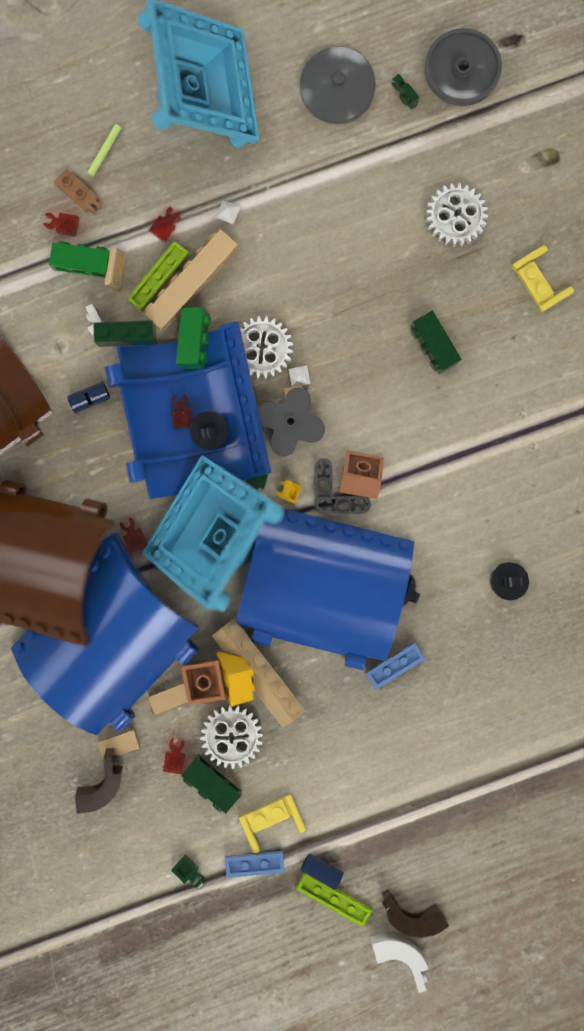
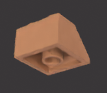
M346 451L339 492L377 499L382 481L384 457Z
M198 660L187 662L181 666L188 705L226 699L219 660Z

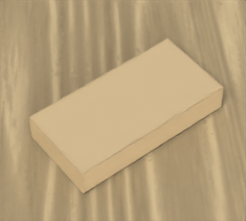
M115 247L110 248L104 285L114 291H120L126 253Z
M184 682L148 697L155 715L187 703Z
M135 729L97 742L103 761L106 748H114V755L118 756L140 748Z

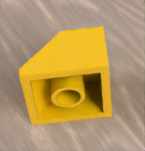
M217 652V660L220 661L225 693L230 705L234 706L252 701L253 692L255 691L254 682L251 680V677L254 676L252 666L248 665L243 657Z

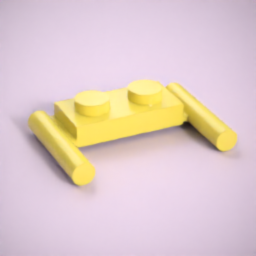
M545 245L512 264L513 270L516 271L541 313L574 293V289L570 286L554 296L552 288L535 262H532L548 251Z
M291 794L238 817L254 854L261 851L254 833L290 818L291 815L299 833L307 830Z

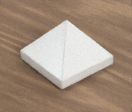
M223 200L216 218L234 225L241 207Z
M307 365L288 369L292 386L311 384Z

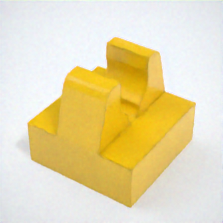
M288 480L281 481L280 485L284 486L283 491H277L276 494L281 499L296 504L302 486Z

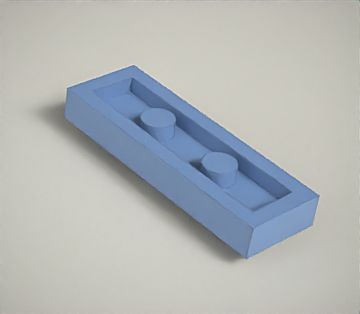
M414 642L365 673L377 690L424 661L425 658Z
M283 851L225 856L226 878L285 873Z

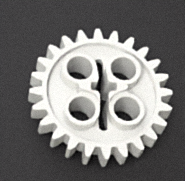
M452 183L449 190L446 186H443L442 192L437 190L436 196L431 197V202H428L427 208L430 210H427L425 215L430 216L426 219V223H431L428 230H435L432 236L439 235V242L445 239V245L452 241L453 247L456 242L463 246L464 240L470 244L471 238L476 240L478 237L477 233L481 234L483 232L482 228L487 224L484 220L488 218V215L483 213L487 211L488 207H482L485 200L479 201L481 193L474 195L475 188L468 191V185L462 189L461 183L458 184L457 188ZM455 199L459 204L453 205L450 200ZM465 210H472L474 215L469 216ZM439 215H446L448 220H441ZM455 225L462 226L463 231H457Z
M258 316L257 322L250 318V325L243 322L245 328H240L246 356L249 352L257 354L254 360L247 359L250 376L252 377L256 373L257 379H259L261 374H264L265 379H267L268 373L272 377H275L274 371L281 374L280 367L287 368L285 361H291V358L287 355L293 354V350L288 349L293 346V342H288L291 339V335H285L288 329L284 328L281 330L282 323L275 325V319L271 323L268 322L267 316L264 321H261L260 316ZM266 331L262 364H259L260 349L258 347L262 346V335ZM257 333L260 337L257 341H251L249 339L250 335ZM271 336H276L279 340L277 343L271 344L268 342V339ZM269 354H272L276 357L275 361L272 363H268L265 360L266 356Z
M229 705L228 710L224 706L221 707V712L215 709V717L211 714L208 715L210 722L204 721L203 724L207 728L201 729V732L206 735L201 736L200 740L206 741L202 744V748L208 747L205 755L212 754L210 761L216 758L218 759L217 765L224 762V768H226L228 763H230L232 769H234L235 763L242 767L243 761L247 764L250 763L249 756L253 759L256 758L254 751L260 752V748L256 745H262L263 741L258 738L263 737V733L258 732L262 725H256L259 719H252L253 712L246 714V707L243 711H240L239 705H237L236 710ZM244 722L246 729L238 730L236 723ZM224 723L227 726V730L219 731L217 724ZM230 732H233V735L236 737L234 740H231L230 737L225 736H229ZM249 734V737H243L239 735ZM217 735H218V736H224V737H222V738H220V739H216V738H215V736H217ZM244 741L247 744V748L241 750L237 747V743ZM224 742L228 745V749L221 751L218 748V744Z

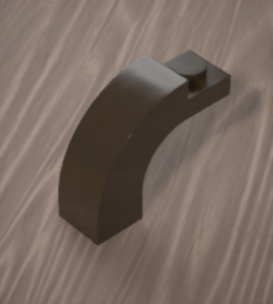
M106 748L105 778L96 785L77 788L75 794L76 814L99 810L115 797L121 783L123 766H118V755H114V748Z
M389 889L382 893L384 899L382 904L388 911V921L399 932L411 937L425 938L434 936L449 927L447 919L436 903L422 912L411 913L404 910L398 904Z

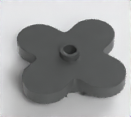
M303 388L291 389L287 393L282 405L268 401L258 407L261 425L274 431L270 445L272 451L278 456L285 457L292 454L298 440L315 443L324 436L325 425L323 421L318 417L308 414L311 397ZM289 418L294 419L293 425L287 423Z

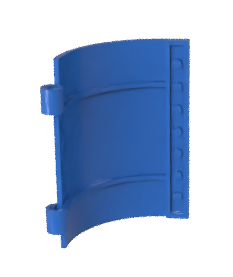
M231 322L219 327L217 330L208 332L209 344L206 346L208 359L204 369H182L176 364L178 341L145 346L117 347L120 364H112L105 367L109 387H120L135 461L126 463L129 482L135 483L145 480L149 499L178 495L201 455L218 464L241 481L272 473L239 322ZM205 411L219 413L227 421L229 427L228 437L220 447L212 450L202 449L197 446L190 435V425L193 419Z
M283 508V516L278 523L271 524L265 521L258 532L236 621L238 624L255 628L251 641L256 644L270 647L273 637L346 656L344 666L362 671L365 668L367 657L386 661L405 599L415 542Z
M109 540L94 556L85 584L83 624L87 627L90 640L88 645L84 647L26 630L21 638L11 647L21 673L37 695L65 720L94 735H98L109 722L116 730L122 731L135 718V713L130 707L173 662L177 660L185 665L199 651L198 646L189 639L199 629L198 625L174 612L146 588L121 557L122 553L116 542Z

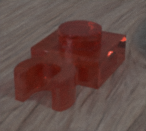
M171 206L166 210V217L163 218L159 215L149 229L152 235L166 243L176 229L173 223L178 222L181 218L179 212L174 217L170 216L173 211Z
M59 212V217L57 218L52 213L45 214L47 218L52 219L51 223L43 224L45 228L54 229L56 227L58 234L76 237L80 219L78 216Z
M173 396L172 403L176 406V409L171 410L173 429L190 428L192 413L191 408H185L187 396H182V403L177 402V397Z
M130 517L128 518L130 521L129 527H125L123 522L119 524L120 528L127 532L122 537L132 554L146 547L148 541L141 528L135 530V521Z
M174 738L170 740L169 746L172 751H166L163 772L182 775L185 754L180 753L185 745L184 740H181L178 747L174 745Z

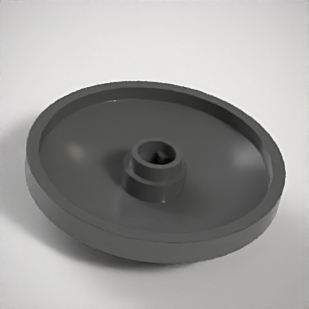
M467 28L454 29L438 37L431 45L425 61V77L432 92L444 102L457 106H469L486 99L497 86L502 71L501 56L494 42L485 34Z
M330 47L316 53L306 63L300 81L301 97L307 109L316 118L331 124L352 122L362 116L373 101L376 87L375 74L370 63L360 53L346 47Z

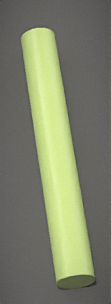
M114 125L90 166L87 174L91 177H94L122 129L119 125Z

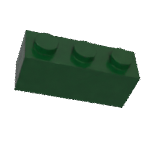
M433 310L412 322L410 331L415 339H419L421 343L420 348L424 355L429 356L431 360L430 365L435 372L438 371L441 374L462 360Z
M153 320L95 322L94 343L98 347L156 345V325Z
M199 754L181 775L183 781L189 787L194 786L198 790V794L205 800L208 798L213 803L212 806L219 812L223 811L226 814L241 797L242 791Z

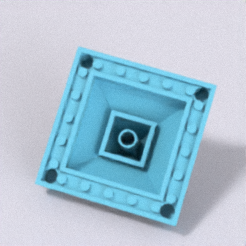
M147 0L146 8L138 15V22L143 30L152 33L154 43L153 47L159 78L157 101L160 107L152 114L154 125L160 130H166L173 124H179L229 136L231 144L237 148H241L248 143L255 144L260 141L243 29L159 0Z
M201 455L142 552V555L206 609L223 611L227 608L230 600L228 593L222 591L236 568L251 560L257 539L256 535L261 525L265 521L271 524L278 523L282 519L283 508L224 470L218 464Z

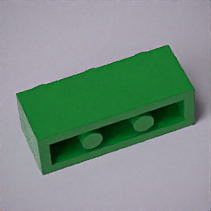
M59 241V243H52L49 266L54 271L105 278L110 251L100 246L94 249L89 248L85 244L73 246L68 242Z
M181 308L176 364L182 369H204L205 363H207L206 346L209 344L208 326L211 324V316L204 308Z

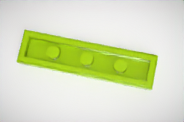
M174 240L129 295L127 301L143 312L190 255L189 251Z
M303 873L296 886V890L361 927L365 926L373 911L371 907L339 889L333 890Z

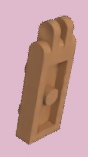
M67 168L54 181L55 185L84 212L89 210L95 215L96 211L92 206L95 205L98 209L102 207L97 202L99 198Z

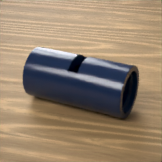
M104 382L67 396L74 413L111 399Z
M308 853L300 869L303 873L333 890L337 889L344 874L341 870L311 853Z

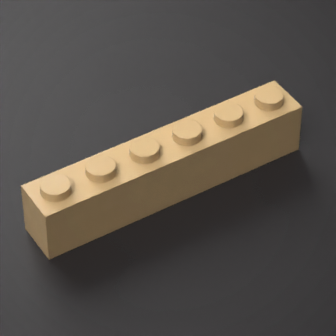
M221 229L218 233L214 232L209 237V243L205 247L201 246L195 253L196 257L192 261L189 260L185 263L180 275L176 274L170 281L171 285L159 292L157 295L158 299L154 303H149L145 308V318L148 321L153 320L160 332L163 333L181 314V308H186L237 252L238 244Z
M232 619L212 635V638L224 653L243 657L247 664L252 666L254 676L251 677V680H253L255 685L254 692L282 728L294 722L306 711L235 619Z

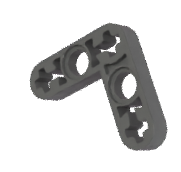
M325 458L316 462L315 506L319 513L363 514L369 511L371 502L367 497L333 496L332 463ZM322 462L329 466V469L325 471V476L330 475V479L325 477L318 479V475L322 476V470L318 469ZM321 481H326L329 484V489L325 492L320 491L318 488V484ZM331 499L336 500L334 504L336 511H331L332 507H326V511H323L322 507L318 506V504L322 503V500H326L328 504L332 503ZM350 499H354V503H360L362 499L364 503H367V507H364V510H361L360 507H354L355 511H351L352 503ZM340 500L348 502L347 510L342 511L338 508Z

